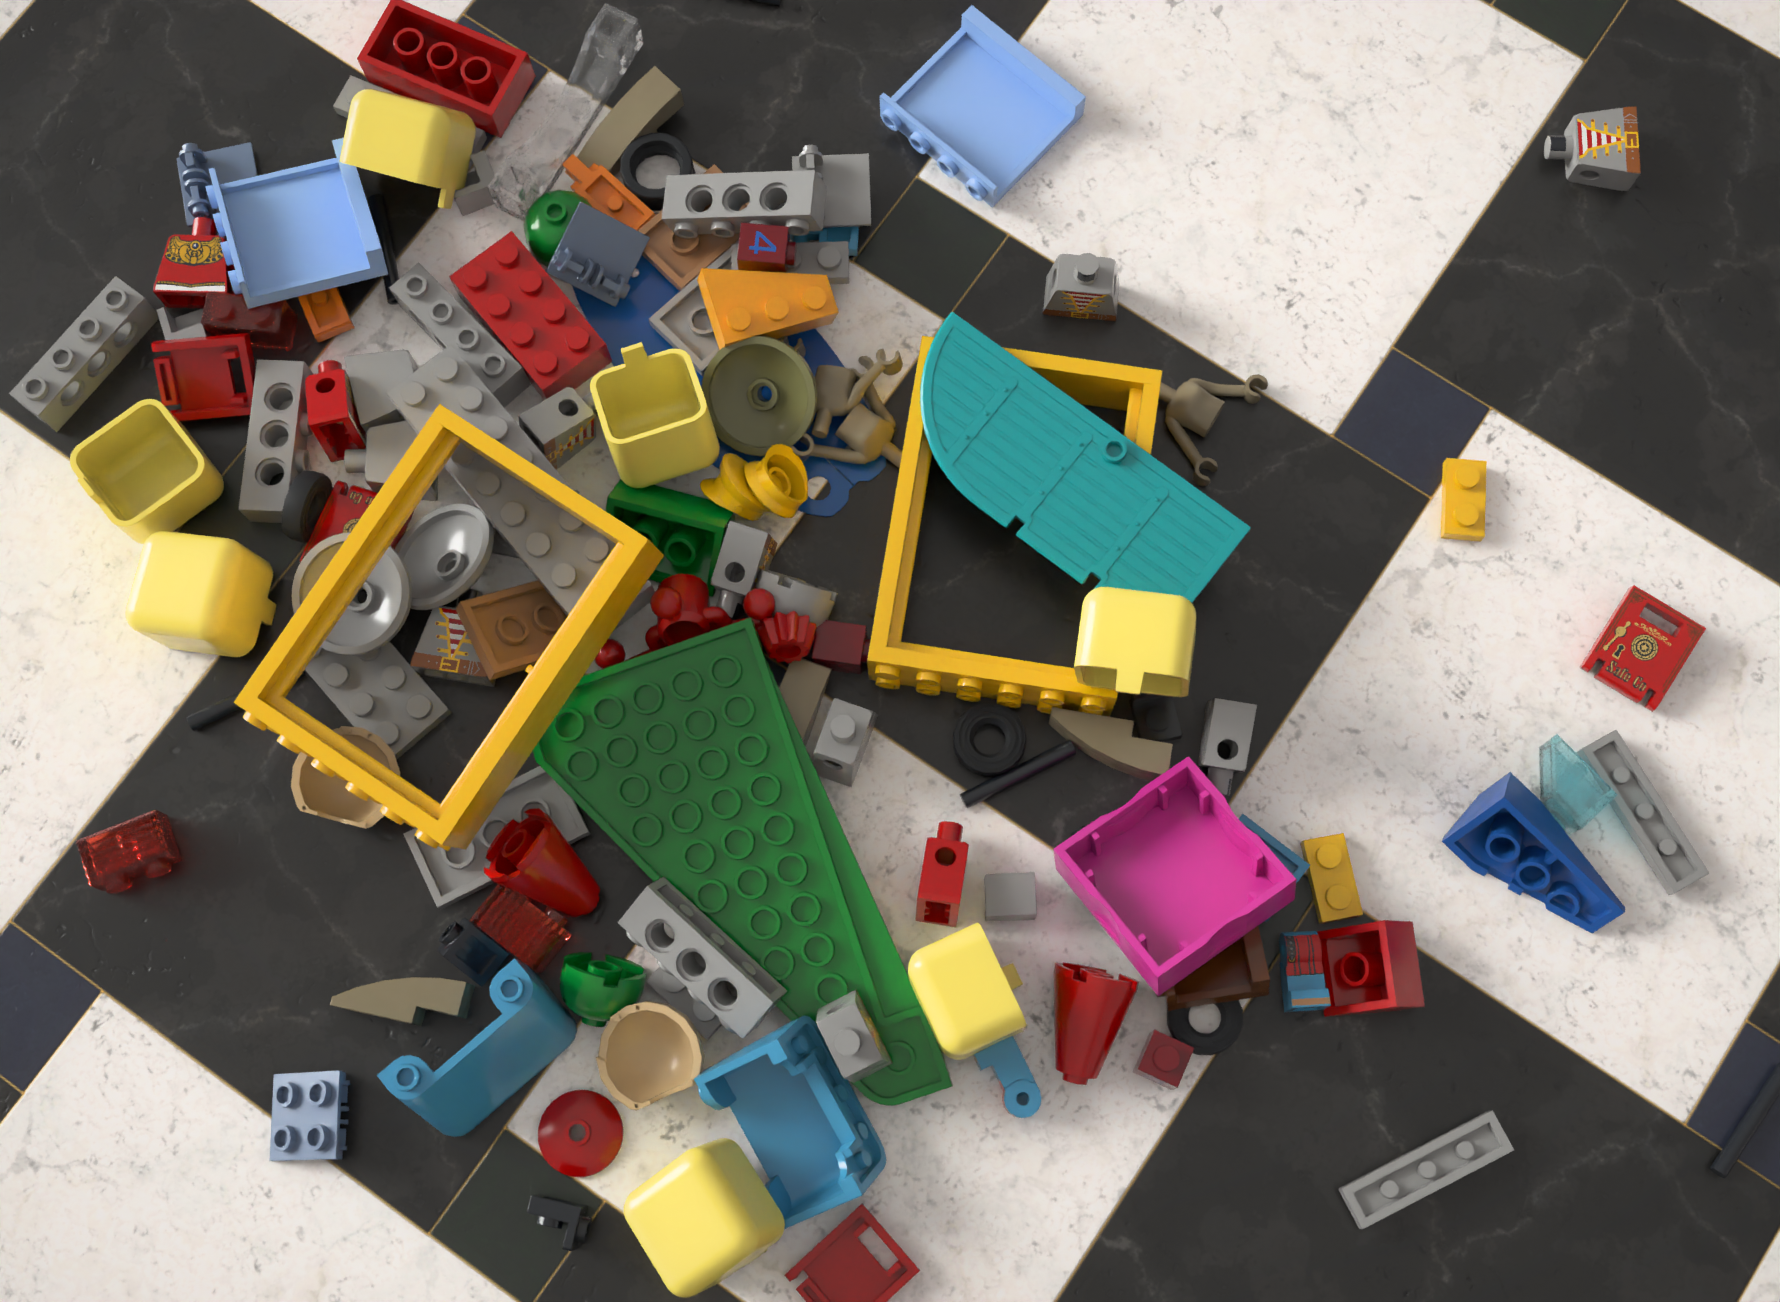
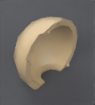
M341 726L340 728L333 729L334 732L400 776L395 754L380 736L362 727ZM302 752L299 753L293 764L291 789L300 811L364 829L372 827L385 816L380 812L383 807L382 804H378L371 799L365 801L345 788L349 781H345L336 775L333 778L327 776L311 765L314 758Z
M644 1001L625 1006L610 1017V1021L601 1034L599 1054L596 1057L600 1078L613 1098L629 1109L637 1111L668 1095L696 1085L694 1078L702 1072L705 1054L700 1033L687 1015L669 1004Z

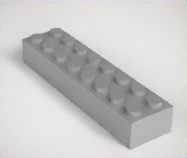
M451 344L386 392L396 409L417 434L420 433L437 406L441 404L572 489ZM460 443L444 467L568 616L616 544ZM647 580L614 630L650 603L655 591L649 580Z

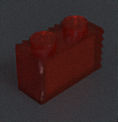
M208 292L201 323L211 336L249 333L251 346L255 345L256 348H259L262 345L264 349L270 347L272 350L277 347L279 351L285 348L288 352L292 349L297 315H295V312H293V309L290 308L286 300L248 309L243 295Z
M156 809L76 840L89 885L101 891H106L108 894L118 893L132 886L131 881L141 878L143 875H146L147 878L162 876L172 870L171 865L182 860L168 816Z
M498 884L471 917L470 921L532 970L541 974L572 934L563 928L568 920L549 906L544 911H541L531 903L533 899Z

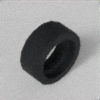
M649 133L638 137L627 146L621 157L620 172L625 187L652 211H661L663 209L665 187L649 189L640 185L636 179L638 165L646 158L655 155H667L678 161L680 175L695 174L688 148L678 138L667 133Z

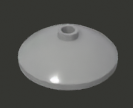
M451 504L438 508L418 520L397 544L395 550L405 562L412 582L411 609L428 610L446 605L466 593L481 577L490 560L494 533L492 524L478 508L469 504Z
M351 532L326 538L315 545L303 558L295 573L291 597L294 614ZM388 547L320 646L321 648L343 655L365 654L384 646L400 631L411 607L412 582L405 562L393 547ZM365 589L367 599L364 603H360L358 601V594Z

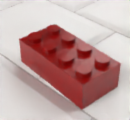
M390 0L357 57L368 82L401 96L464 112L473 120L475 127L499 138H502L536 77L527 52L403 0Z
M512 231L449 276L459 297L491 336L523 367L529 382L544 400L566 387H571L575 390L612 362L607 345Z

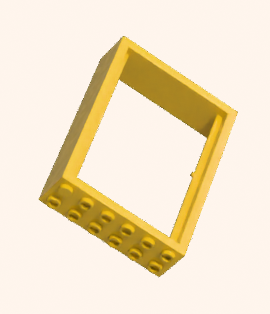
M922 336L867 658L869 680L876 681L875 684L886 689H899L900 685L916 687L918 693L925 695H940V691L957 693L956 697L958 699L978 702L981 697L997 699V704L1009 708H1019L1021 703L1036 705L1038 711L1048 714L1051 713L1052 707L1110 717L1118 692L1112 689L1091 687L1078 683L1074 668L901 642L932 451L922 422L920 387L925 360L935 337ZM1004 348L1078 403L1127 411L1124 436L1151 455L1162 370Z
M439 404L234 703L246 711L243 715L246 721L263 731L269 729L280 735L277 741L296 754L302 752L314 758L311 765L329 777L333 778L336 775L345 781H349L345 786L348 791L365 801L371 799L378 804H382L383 807L380 812L400 825L406 823L411 827H416L418 830L414 835L427 845L435 849L439 846L447 851L451 847L466 850L664 555L648 538ZM462 443L616 545L534 667L530 664L527 666L525 672L528 673V676L440 804L285 697L458 445Z

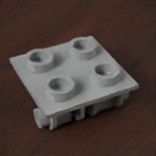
M806 145L799 156H792V171L816 170L827 186L823 228L871 226L869 153L822 155L816 145Z

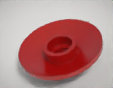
M574 1090L556 1098L544 1111L538 1127V1143L545 1160L558 1172L572 1177H587L604 1170L616 1158L623 1141V1123L617 1108L605 1096L589 1090ZM578 1124L582 1125L586 1131L585 1137L581 1141H575L571 1137L572 1128Z

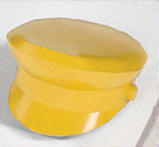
M783 444L772 445L761 461H752L744 465L746 483L757 500L772 513L783 518H793L799 506L808 498V478L802 460L793 452L792 448Z
M724 454L720 464V474L716 478L703 479L700 483L702 492L715 504L751 521L759 520L765 512H770V510L757 500L746 483L744 465L748 462L735 454Z

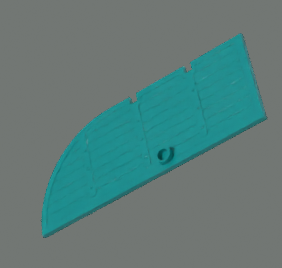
M951 312L945 319L930 346L925 360L920 387V407L923 427L931 451L951 483L969 501L1005 528L1015 518L1024 523L1016 533V536L1081 584H1084L1087 578L1093 574L1100 580L1095 588L1113 587L1183 596L1193 603L1247 535L1251 527L954 312Z

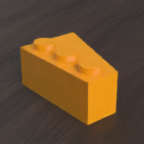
M701 268L697 279L719 350L753 336H768L779 339L784 336L833 323L839 313L827 275Z

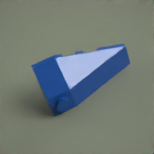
M1511 772L1480 793L1442 839V842L1471 870L1484 877L1487 873L1507 883L1508 889L1518 895H1521L1522 892L1545 903L1548 911L1590 933H1594L1625 913V906L1544 804Z

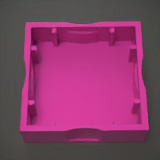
M1189 756L1141 788L1125 805L1100 816L1053 849L1055 866L1058 873L1158 996L1295 899L1297 879L1262 839L1235 816L1226 798Z

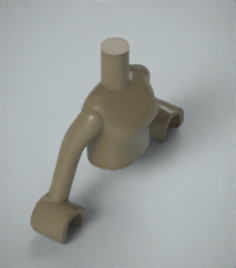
M787 336L780 338L781 341L789 345ZM799 338L797 345L793 348L804 358L806 349L802 339ZM879 349L876 353L877 362L856 384V373L851 369L833 365L818 366L814 377L817 387V408L815 412L817 415L812 434L818 438H826L832 416L850 414L854 407L859 405L867 389L882 372L886 375H895L900 372L903 362L899 351H896L895 357L891 361H886L884 349Z
M859 357V363L867 371L874 365L870 357ZM851 368L856 373V383L864 374H860L856 369ZM873 383L865 392L873 412L859 403L835 433V436L847 443L854 451L814 444L813 439L806 433L800 441L807 446V451L800 452L794 446H790L802 461L810 456H816L847 463L866 464L882 455L900 468L902 450L891 443L895 434L896 422L882 403Z
M1259 374L1252 375L1246 380L1245 385L1217 384L1199 378H1191L1180 385L1177 390L1161 382L1159 399L1167 403L1165 410L1166 425L1194 467L1193 480L1198 486L1210 484V479L1202 475L1199 470L1208 469L1211 472H1217L1218 465L1211 458H1202L1183 427L1205 438L1225 404V401L1215 396L1243 397L1248 403H1257L1261 397L1258 393L1253 392L1250 387L1256 386L1266 390L1268 382L1264 376Z

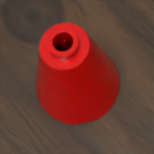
M533 808L524 811L529 817L520 823L514 819L507 823L495 837L487 851L485 858L491 863L489 869L484 867V873L493 882L571 917L590 913L599 902L600 886L551 817L540 808Z
M1063 962L1062 965L1055 963L1053 971L1055 1069L1063 1073V1080L1074 1084L1087 1085L1088 1079H1097L1138 990V980L1119 974L1118 980L1113 979L1114 976L1106 973L1107 970L1073 963Z

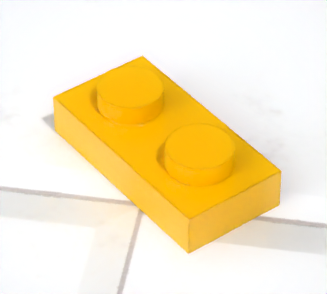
M1446 458L1443 462L1441 538L1481 542L1485 537L1487 461Z
M1344 833L1303 840L1300 845L1304 861L1310 864L1307 869V875L1319 924L1362 916V907Z

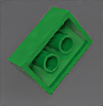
M620 479L607 497L606 512L648 538L664 555L648 580L661 583L672 575H694L701 578L707 584L709 596L713 597L716 588L711 585V579L729 522H735L736 513L715 504L710 499L657 485L636 489L627 486Z

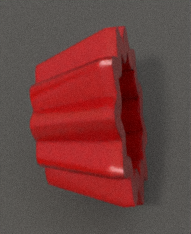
M792 611L787 615L777 612L774 618H764V625L757 628L760 641L768 656L775 658L777 662L785 661L786 663H791L793 661H801L802 657L808 655L815 638L814 633L817 626L815 623L810 622L809 615L798 616L797 612Z

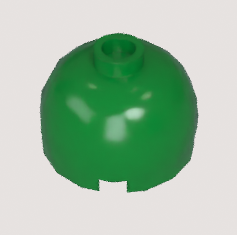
M565 190L546 192L538 197L526 212L523 227L527 246L536 260L548 267L579 202L581 201L591 206L586 198L576 192Z
M578 952L564 956L560 976L561 996L569 1009L582 1017L581 1021L584 1024L604 1027L607 1021H610V1017L622 1008L639 1003L647 974H643L644 968L641 965L607 954L605 955V961H591L592 952Z

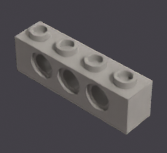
M816 170L667 175L661 219L675 235L687 239L696 238L698 234H713L723 238L732 237L734 233H740L741 223L789 227V234L802 236L807 235L809 231H823L827 186ZM786 201L782 208L776 210L780 203ZM749 202L746 208L739 211L742 205ZM712 204L708 210L703 212L706 206Z
M419 262L389 287L400 307L442 350L450 344L456 349L504 408L531 385L523 367Z
M115 276L9 394L37 418L58 432L159 319L157 311L145 297Z
M257 360L238 509L250 522L282 523L284 501L291 484L302 471H309L310 454L307 450L308 436L313 435V432L308 424L305 379L309 375H313V372L304 361ZM293 399L292 404L287 409L279 410L280 405L284 401ZM289 436L283 446L274 447L279 438ZM284 473L283 479L278 484L270 485V481L275 475Z
M665 877L648 885L618 921V924L626 930L628 938L633 943L649 951L657 959L659 967L664 972L678 978L688 988V992L694 1000L700 1004L707 1005L719 1017V1021L725 1029L731 1033L738 1034L742 1039L759 1026L787 992L781 984ZM664 923L673 929L674 939L665 933ZM695 952L703 956L706 968L697 963ZM726 981L735 986L737 997L728 992L725 984Z

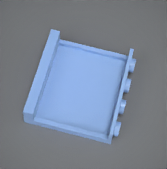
M971 5L962 14L961 28L891 98L884 92L880 95V116L888 128L893 131L899 130L903 133L916 151L921 154L927 153L937 161L938 167L945 175L950 178L955 176L960 180L974 199L978 201L984 200L993 208L1083 116L1086 96Z
M344 138L332 140L336 158L225 184L219 183L215 168L209 169L213 185L205 186L212 210L219 208L220 213L213 214L219 237H227V241L221 242L220 245L227 266L234 264L235 270L228 271L234 294H243L248 309L388 275L380 241L356 166L339 162Z

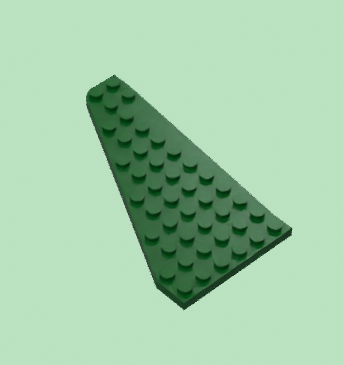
M748 618L584 675L533 749L535 760L542 769L654 882L665 877L787 990L786 994L775 1006L790 1021L805 1015L816 1023L819 1008L857 989L893 1062L855 1083L851 1082L865 1097L878 1104L894 1106L952 1087L953 1083L943 1053L914 993L905 966L766 660L753 619Z

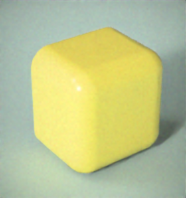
M365 89L358 92L351 101L339 162L414 183L441 188L438 207L451 209L455 190L465 188L471 159L470 155L472 154L476 135L475 124L467 114L461 111L397 94Z
M642 342L621 348L624 364L599 372L590 382V390L604 436L621 480L629 487L641 489L711 466L719 456L720 446L690 355L682 349H668L647 356Z
M144 399L134 404L78 444L70 456L71 468L79 478L77 481L88 496L100 506L112 523L134 541L143 545L146 539L153 533L175 531L215 502L221 496L224 489V481L221 474L187 429L161 402L154 399Z
M169 531L153 533L146 539L142 548L126 606V620L135 631L170 649L228 657L244 656L255 646L261 623L272 626L277 604L268 599L273 569L268 561L233 539Z
M1098 587L1090 591L1082 605L1074 664L1077 682L1086 686L1112 689L1120 693L1137 695L1145 693L1170 697L1188 696L1196 636V610L1193 604L1187 598L1174 594L1113 587Z
M979 922L917 950L910 958L908 964L910 984L941 1051L947 1057L955 1060L966 1059L1025 1030L1027 1026L1025 1018L1012 992L1013 989L1023 985L1013 963L1001 968Z
M720 1138L687 1150L632 1191L624 1204L625 1219L664 1284L671 1293L683 1298L701 1293L724 1281L740 1268L750 1264L768 1251L767 1249L781 1238L785 1227L784 1217L746 1155L735 1141L728 1138Z

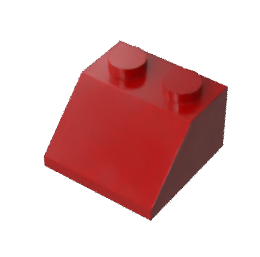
M1383 920L1317 932L1321 943L1325 987L1329 989L1331 1003L1330 1007L1323 1009L1324 1017L1425 1007L1412 921Z

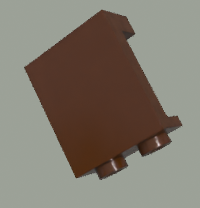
M1255 927L1160 996L1157 995V997L1165 996L1167 1010L1269 995L1270 976L1259 927Z

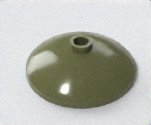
M753 336L723 347L712 358L703 376L701 389L716 435L734 450L748 455L765 456L767 450L772 445L783 444L789 447L793 446L802 438L812 424L817 408V387L813 373L800 353L779 339L768 336ZM764 386L769 387L772 391V398L770 400H766L762 396Z

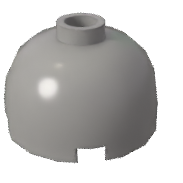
M760 569L755 588L766 589L774 596L775 610L772 614L773 618L777 612L787 615L795 611L798 616L809 615L810 622L815 623L817 627L825 620H828L838 595L835 591L821 586L816 588L804 580Z

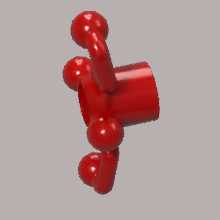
M690 574L672 575L660 583L650 600L652 612L657 616V624L650 627L645 635V641L649 649L627 660L748 618L753 619L757 630L758 627L764 625V618H773L772 614L775 610L774 596L763 588L751 590L746 594L743 602L745 613L749 617L732 620L724 609L715 606L710 607L709 590L707 584L701 578ZM608 639L594 660L600 668L604 669L624 662L626 653L620 642Z

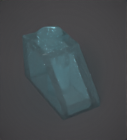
M1558 734L1539 747L1540 801L1563 830H1566L1571 835L1587 825L1618 794Z

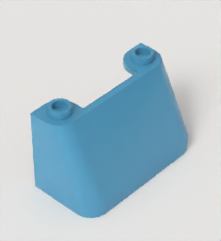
M515 958L494 976L490 985V997L502 1015L435 1072L419 1057L412 1055L401 1056L377 1075L391 1094L444 1135L457 1137L471 1132L565 1051L575 1040L577 1025L573 1016L536 971Z
M804 1015L783 1025L703 1070L694 1078L698 1086L699 1095L706 1105L718 1111L730 1106L770 1179L765 1184V1187L784 1217V1229L862 1196L886 1165V1154L880 1138L848 1080H845L841 1075L817 1024L808 1016Z

